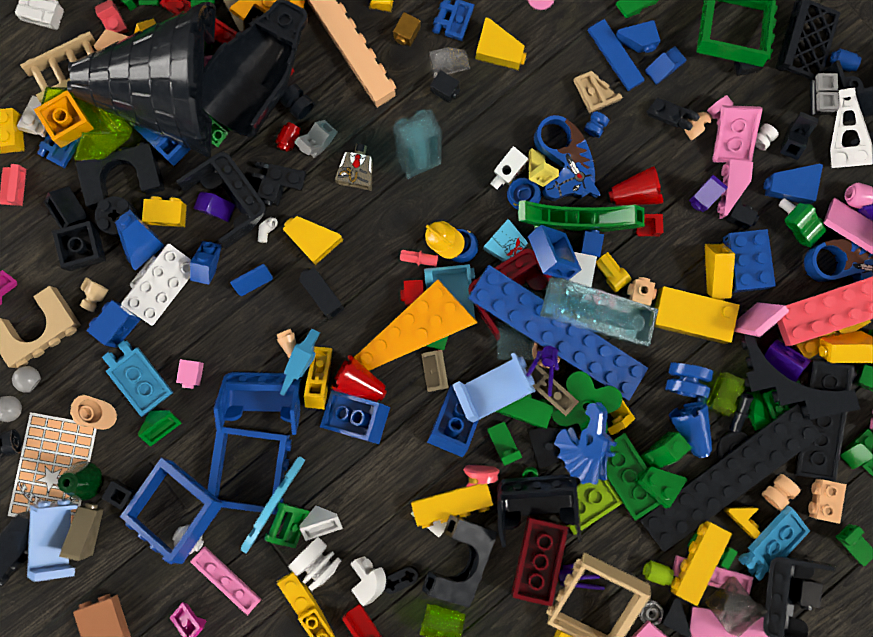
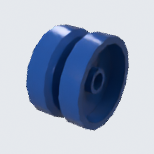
M670 363L668 373L680 379H668L665 390L686 397L709 398L710 388L699 382L707 383L712 381L714 371L689 364Z

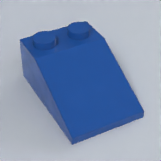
M452 385L449 387L427 443L463 458L470 446L478 421L473 423L466 418Z
M331 390L320 427L379 444L390 407Z

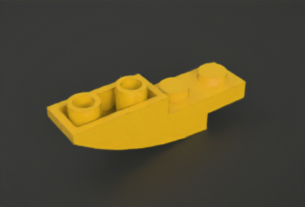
M293 571L277 581V585L297 613L298 620L310 637H335L306 584H303Z

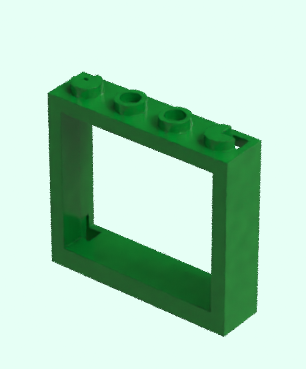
M704 0L696 53L763 67L766 61L771 59L773 52L771 45L775 37L773 29L777 20L774 18V15L778 9L776 0H717L764 11L759 50L711 40L715 0Z

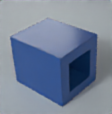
M593 229L585 231L582 235L579 253L597 256L596 260H598L601 255L604 234H599L600 231Z

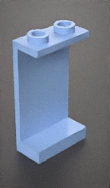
M512 353L513 359L466 384L460 381L453 384L465 416L469 421L474 423L535 391L533 387L535 381L531 375L529 377L526 376L525 367H527V364L522 356L519 357L517 354Z
M60 499L58 503L39 501L38 505H30L27 577L34 582L75 576V568L69 565V559L59 557L70 528L71 509H77V504L70 502L69 499Z

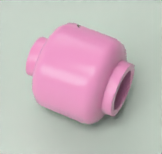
M854 183L852 186H849L845 192L847 204L861 209L863 206L872 205L873 187L862 183Z

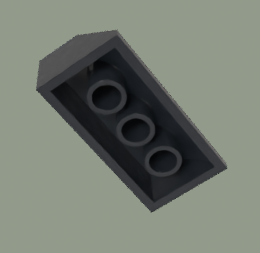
M30 511L18 513L0 534V587L9 581L11 572L16 571L23 564L21 560L28 556Z

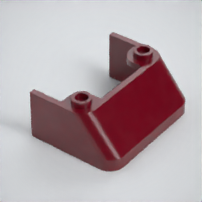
M524 249L495 267L496 270L519 285L527 282L534 291H541L548 287L558 302L562 300L563 292L552 276L543 274L536 255L531 249ZM480 277L471 282V284L469 285V295L472 292L475 285L477 284ZM475 304L482 319L498 341L500 339V332L493 323L497 317Z

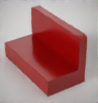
M361 603L343 615L342 619L353 637H382Z

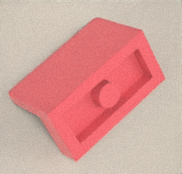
M11 164V167H3L0 186L1 205L23 206L27 170L18 164Z

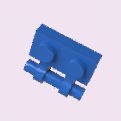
M443 0L439 5V14L433 22V32L439 34L441 28H446L445 36L462 41L474 9V4L456 0L455 5H451V0ZM448 12L451 13L449 21L445 20L446 13Z
M47 134L44 141L40 142L37 154L44 157L46 152L49 151L46 159L66 168L84 136L60 148L56 143H54L53 147L50 146L53 140Z

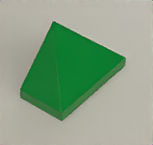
M748 391L745 393L754 397L748 411L750 413L748 417L754 431L771 422V418L760 392L750 393Z
M170 410L149 411L138 432V436L151 447L182 423Z

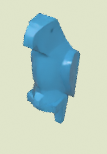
M311 329L305 340L294 346L284 371L286 378L280 392L281 395L284 396L294 379L304 378L305 371L315 358L314 345L320 332Z

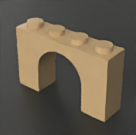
M48 286L33 296L46 317L45 331L37 340L25 342L20 338L9 320L0 318V355L8 367L18 369L26 366L30 359L44 354L45 349L56 346L61 342L60 339L74 334L77 328L81 326L57 288Z

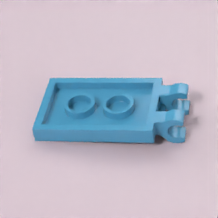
M123 340L118 344V347L124 353L122 357L117 360L112 352H108L102 358L110 367L106 370L107 374L142 417L174 392L139 347L133 350L129 342Z
M787 505L748 547L750 552L742 554L738 560L743 565L745 564L748 567V572L760 581L764 578L767 571L769 572L771 561L776 557H787L810 530L794 509Z

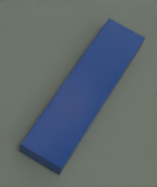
M605 19L591 26L588 29L589 34L626 90L630 91L643 83V76Z

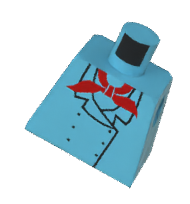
M507 220L484 245L483 250L504 262L522 251L528 242L511 221Z

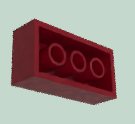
M527 516L511 591L513 598L552 607L569 528L567 525Z

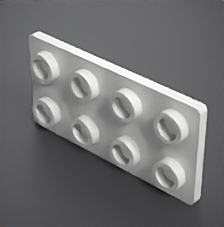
M168 243L157 257L153 255L129 284L132 289L121 302V305L150 325H154L189 280L191 259Z

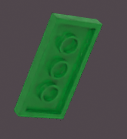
M623 433L613 439L617 442V446L611 445L610 451L615 452V456L608 457L607 479L633 520L636 521L661 504L638 483L647 466L627 435Z

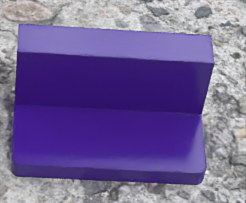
M778 339L769 347L764 355L777 371L794 382L797 381L801 373L811 362V360L789 346H785Z

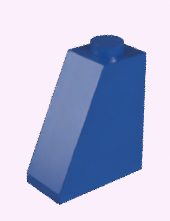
M823 164L772 174L766 178L764 183V189H766L765 196L778 199L785 198L796 203H814L817 199Z
M131 210L121 215L115 222L126 259L134 270H137L164 247L159 237Z

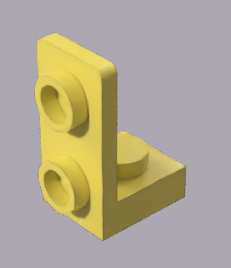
M530 149L529 180L544 187L559 176V170L545 163V156Z

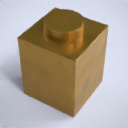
M403 12L393 31L396 42L411 47L421 28L420 20Z

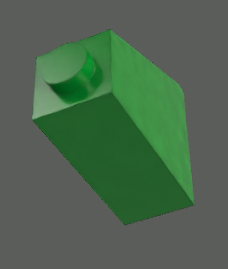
M667 432L640 457L647 467L660 469L678 461L692 447L679 432Z

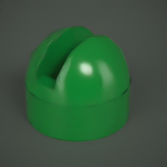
M527 467L523 471L522 478L527 477L530 472L532 474L529 477H538V471L534 467Z

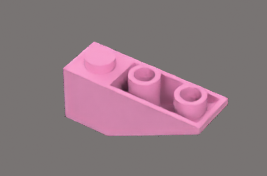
M730 159L723 165L721 175L724 176L723 183L728 188L722 194L721 201L718 203L717 212L720 213L719 219H723L729 214L751 182L753 162Z

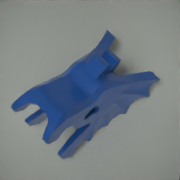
M601 402L590 403L587 406L586 415L590 416V422L588 427L581 432L580 439L575 429L570 427L568 430H561L554 443L560 448L558 458L564 461L565 468L570 473V476L578 477L582 484L591 483L596 485L598 479L607 480L608 457L615 456V452H611L610 447L611 445L617 446V442L606 434L607 409Z

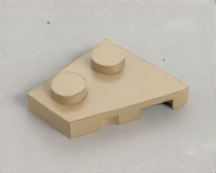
M592 71L575 77L573 80L589 113L616 103L623 98L621 94L618 93L617 95L609 89L610 85L600 80Z

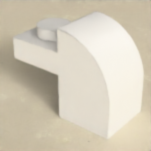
M364 556L355 559L351 563V566L362 580L352 589V592L362 606L376 600L382 594L386 585V576L383 568L374 569L372 562Z

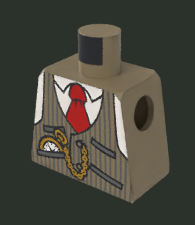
M356 144L354 153L345 152L335 177L336 184L372 191L373 160L371 156L365 155L366 145Z

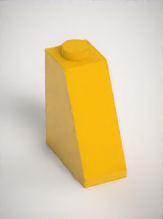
M485 18L476 52V60L519 70L520 64L524 65L527 53H523L525 46L490 18Z
M298 216L290 218L284 224L283 230L315 265L343 241L340 234Z
M705 244L707 294L713 299L722 301L725 298H732L735 253L725 244Z
M856 331L820 338L819 356L830 363H873V337L863 331Z

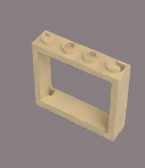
M584 553L581 559L578 558L576 560L572 574L567 575L563 589L558 590L555 596L556 601L552 607H548L546 612L548 614L547 624L573 637H625L651 597L650 585ZM585 569L635 593L609 635L559 612Z

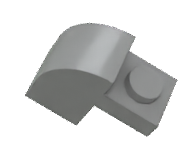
M325 120L315 122L308 134L298 137L295 144L303 153L316 157L332 142L338 132Z

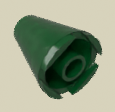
M77 462L59 477L58 488L73 499L81 501L91 499L100 492L103 486L102 472L91 462Z

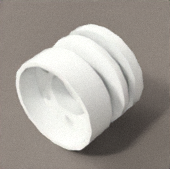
M319 537L288 566L297 576L304 571L307 573L303 580L304 584L310 578L314 580L308 587L311 591L324 584L336 571L341 562L338 557L332 563L329 561L334 555L333 552L326 556L322 554L327 545Z

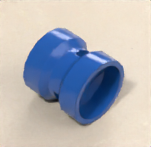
M595 111L592 113L591 121L586 124L584 130L589 135L600 138L603 133L602 129L607 126L609 119L604 114Z

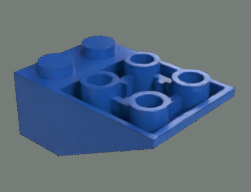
M137 125L134 127L173 166L191 150L146 128H141Z

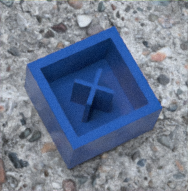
M111 300V302H107L102 307L101 314L92 319L87 332L103 345L118 348V344L129 335L141 318L123 307L121 303Z

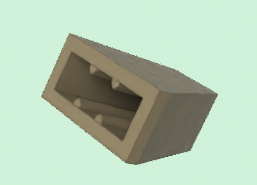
M86 503L77 508L59 557L80 561L93 555L104 509L97 508L98 505L94 503Z

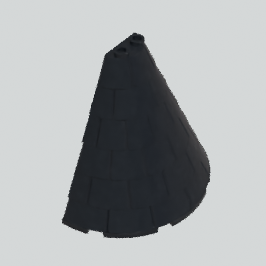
M201 2L165 21H160L143 31L117 41L100 51H95L74 62H69L70 81L67 82L68 92L73 93L75 98L99 107L141 128H146L187 149L190 148L206 157H211L212 119L202 109L204 43L215 44V5L211 2Z

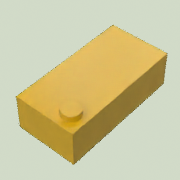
M662 287L658 290L650 326L727 344L732 342L740 305Z

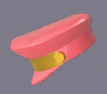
M467 465L464 468V472L469 478L466 487L498 481L499 469L497 467Z

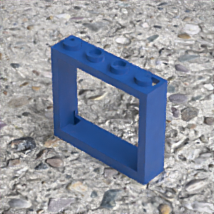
M224 426L221 433L216 431L208 491L216 498L219 497L228 434L280 441L273 495L284 480V471L288 470L289 459L286 458L287 451H290L292 446L291 440H289L290 435ZM220 500L224 503L222 506L224 508L261 513L265 508L263 505ZM276 506L275 509L273 510L272 514H276V513H277V511H278L277 506Z
M161 457L120 517L126 522L125 525L128 528L138 532L137 536L140 539L151 544L150 548L161 553L164 556V561L169 564H183L224 503L172 460ZM167 473L205 504L174 550L168 547L137 519V516Z

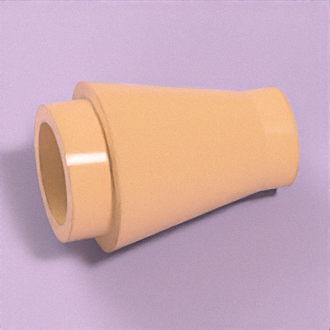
M288 329L276 335L278 343L288 358H290L296 345L294 332L292 333L291 329Z

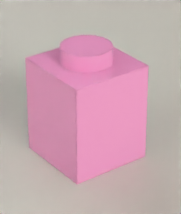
M180 359L176 383H182V387L194 389V385L200 386L204 363Z

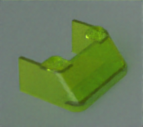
M46 87L41 105L68 90L67 87ZM70 93L94 128L90 132H82L74 156L75 160L105 159L130 138L132 128L123 118L75 98L73 93Z

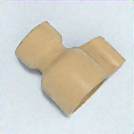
M86 277L80 287L85 292L86 298L81 301L80 306L90 312H94L97 307L96 303L104 299L108 289Z

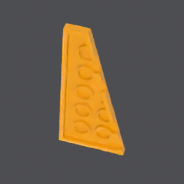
M438 279L354 358L365 368L372 370L478 322Z

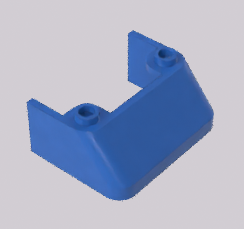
M232 372L226 374L214 406L217 433L222 432L225 420L235 421L242 416L243 411L280 412L283 421L291 422L292 435H296L300 418L301 378L298 380L294 379L283 396L280 392L286 378L284 373Z

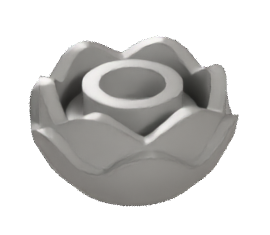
M650 600L647 601L641 610L639 617L643 623L649 620L652 624L657 625L661 623L664 610L658 602Z

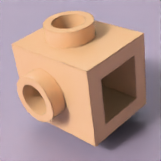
M644 277L635 279L628 286L627 294L630 295L628 304L646 308L651 306V302L655 299L657 289L654 288L655 283L650 282V279Z

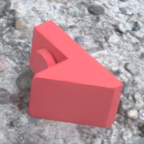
M107 0L95 6L96 15L107 30L120 34L129 31L113 0Z

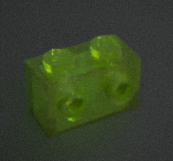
M728 372L720 373L707 403L708 409L722 416L733 414L737 408L736 400L744 391L745 386L743 384L745 380Z
M427 604L419 635L425 637H461L466 614L456 610L441 608L438 605Z

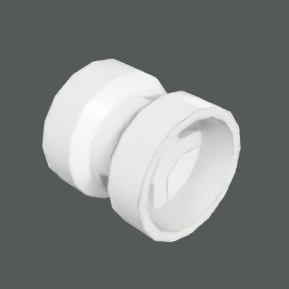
M763 124L760 132L757 133L755 146L760 150H766L770 146V142L779 136L778 131L770 124Z

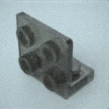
M734 576L705 601L725 630L737 637L741 636L768 612L762 604L752 599Z

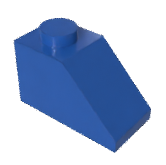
M654 20L619 29L615 35L620 43L638 53L644 51L645 53H650L656 50L660 43Z

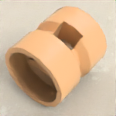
M779 474L773 481L774 486H768L762 495L772 506L782 511L789 505V499H794L801 490L788 477Z

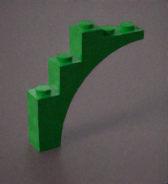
M526 200L519 201V221L532 224L534 228L543 225L555 230L582 231L596 229L608 232L645 227L644 208L638 205L581 208L544 205Z

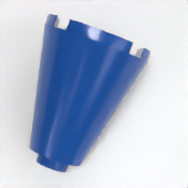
M700 401L685 404L682 410H678V407L669 413V418L677 431L692 447L690 450L692 454L698 456V458L709 456L712 451L707 404Z

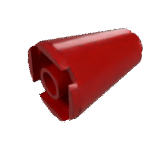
M655 166L611 187L612 191L609 192L611 203L615 202L616 206L663 203V196L660 194V182Z
M348 355L349 361H344L334 378L337 380L336 385L332 384L331 389L374 402L382 401L387 392L384 390L385 385L356 358Z

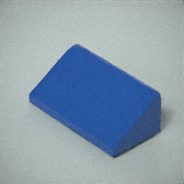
M262 264L232 280L230 283L236 292L243 296L271 281L273 276L268 267Z

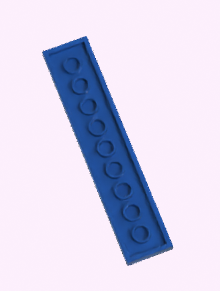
M490 265L486 267L467 298L542 347H555L558 349L559 358L578 370L587 373L592 379L603 386L611 385L616 387L621 392L622 398L627 401L631 399L648 370V367Z

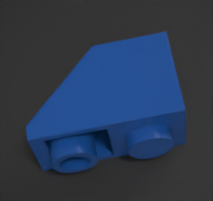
M206 241L201 243L190 262V281L210 284L216 272L221 251L220 244Z

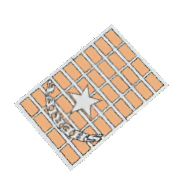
M30 412L8 516L15 517L18 513L30 511V505H38L39 501L58 503L60 499H69L70 502L77 504V508L81 506V500L73 499L58 488V479L73 464L82 461L90 462L97 429L89 426H79L74 420ZM71 509L70 526L77 509Z

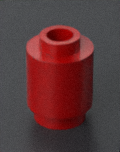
M287 122L286 125H283L275 141L278 144L277 147L285 152L293 150L295 141L300 136L299 132L301 129Z

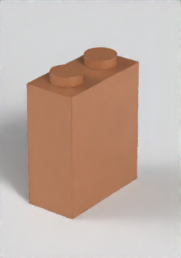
M110 594L99 597L96 603L92 604L91 601L79 605L80 609L73 612L81 637H131L118 595L110 597Z

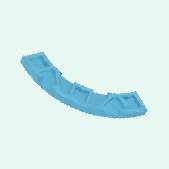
M299 456L285 475L286 477L254 524V528L240 548L242 552L247 554L273 510L305 462V459Z

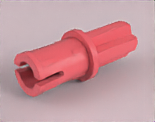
M402 250L400 260L417 263V266L423 264L437 267L438 255L422 253V251Z

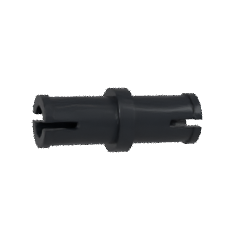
M741 393L738 405L733 410L734 416L729 426L731 431L737 433L742 431L744 421L750 414L748 411L754 399L752 395Z

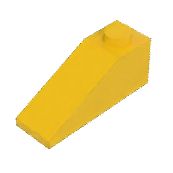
M314 346L315 358L309 366L304 392V402L307 408L325 409L332 348Z

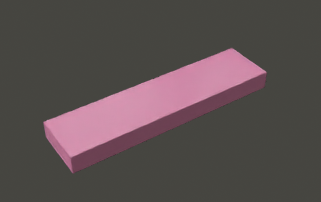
M203 547L190 561L246 615L262 600L207 547Z
M675 556L672 568L674 576L679 575L681 571L680 565L687 558ZM716 566L708 585L749 596L754 577Z

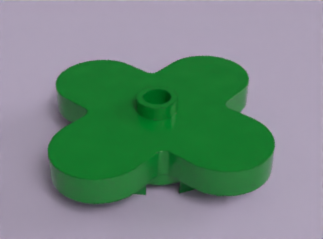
M575 371L568 376L566 387L568 392L579 402L567 416L554 406L552 417L560 426H570L578 423L581 431H583L590 422V416L586 415L583 405L585 403L601 402L607 409V414L614 412L622 404L621 392L611 385L595 388L591 377L587 373Z

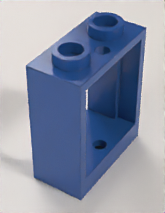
M540 225L528 235L543 274L568 281L582 270L566 233Z

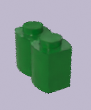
M799 203L784 219L787 226L793 231L795 238L804 246L812 247L826 232L824 221L817 216L816 209L811 204Z

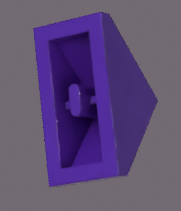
M200 191L193 209L229 223L236 205L215 194Z

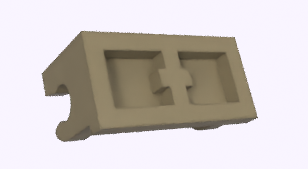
M442 350L421 354L427 391L448 389Z

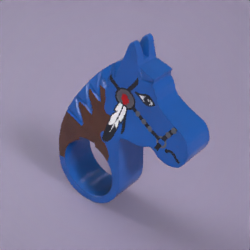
M554 115L545 118L535 131L534 143L540 153L561 167V171L555 180L544 186L542 190L543 196L549 201H555L569 195L579 197V199L586 195L594 198L600 196V192L594 185L595 168L593 159L582 133L573 123L562 116ZM548 124L559 125L566 132L568 145L561 149L549 148L542 141V128Z
M831 240L810 248L804 258V267L807 274L818 282H828L845 276H851L854 283L873 276V254L850 240ZM820 249L829 250L833 255H836L835 258L838 264L831 276L824 274L818 268L816 258Z

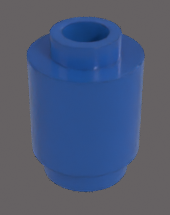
M840 48L834 51L830 57L832 64L840 60L842 69L847 72H855L861 63V57L858 54Z

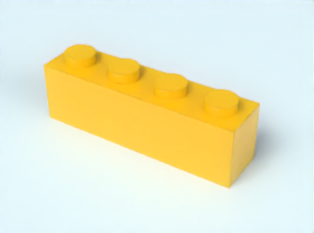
M476 484L411 502L417 526L422 525V528L433 526L435 521L440 520L441 523L448 522L450 514L454 516L459 515L462 518L471 515V511L474 510L479 512L490 510L489 506H492L493 502L488 484Z
M708 521L699 526L697 530L698 536L689 546L688 551L690 553L687 559L682 561L680 565L681 571L671 584L672 593L696 606L732 533Z

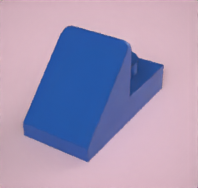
M674 46L667 53L663 52L645 72L657 85L687 60Z

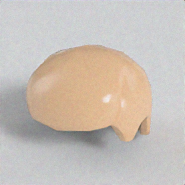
M699 112L700 118L698 121L687 120L693 125L689 131L684 129L691 141L705 130V123H711L712 116L709 113Z

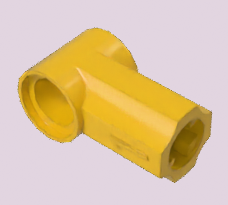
M608 252L596 261V266L606 277V282L614 292H618L632 281L628 272L624 268H620Z

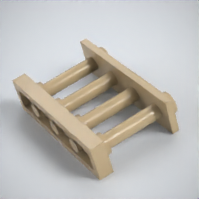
M90 31L21 64V67L29 77L34 75L42 91L36 94L41 104L68 90L67 82L70 81V78L66 80L58 65L59 62L67 58L70 62H74L77 60L75 55L84 50L87 55L94 52L92 46H94L96 41ZM49 67L52 68L59 84L51 88L48 87L40 72Z

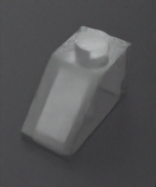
M447 47L429 52L434 77L437 76L440 70L450 74L470 69L466 50Z

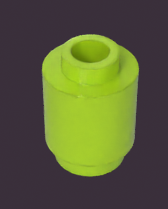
M650 561L644 565L643 575H645L646 580L665 586L672 583L674 570L670 569L669 566Z

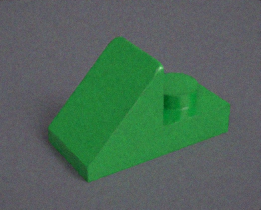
M865 428L840 453L842 460L851 469H855L873 459V433Z

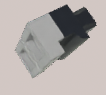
M818 73L816 80L810 82L811 115H831L839 109L837 92L838 73Z

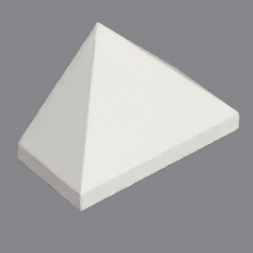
M315 506L299 526L305 540L343 529L336 513L319 506Z

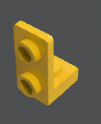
M623 399L621 406L616 411L610 413L614 419L611 421L613 424L608 428V431L612 436L626 428L636 419Z

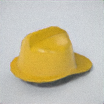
M445 221L426 225V243L432 250L446 259L455 258L462 253L465 244L464 237L453 226Z

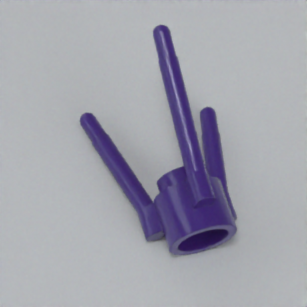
M546 346L542 351L537 352V356L526 376L529 377L541 359L542 364L549 367L548 396L551 397L554 369L558 370V349Z
M575 563L563 565V569H560V586L564 585L567 575L572 574L574 571L570 569L574 567ZM598 574L581 575L579 580L596 579L601 576ZM577 583L575 585L578 588L605 589L604 586Z

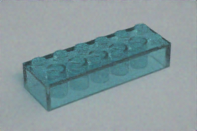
M431 109L428 111L421 110L414 115L415 117L408 120L406 118L401 119L393 126L398 161L407 179L441 164L442 131Z
M550 278L540 316L631 344L649 347L658 309L563 278Z

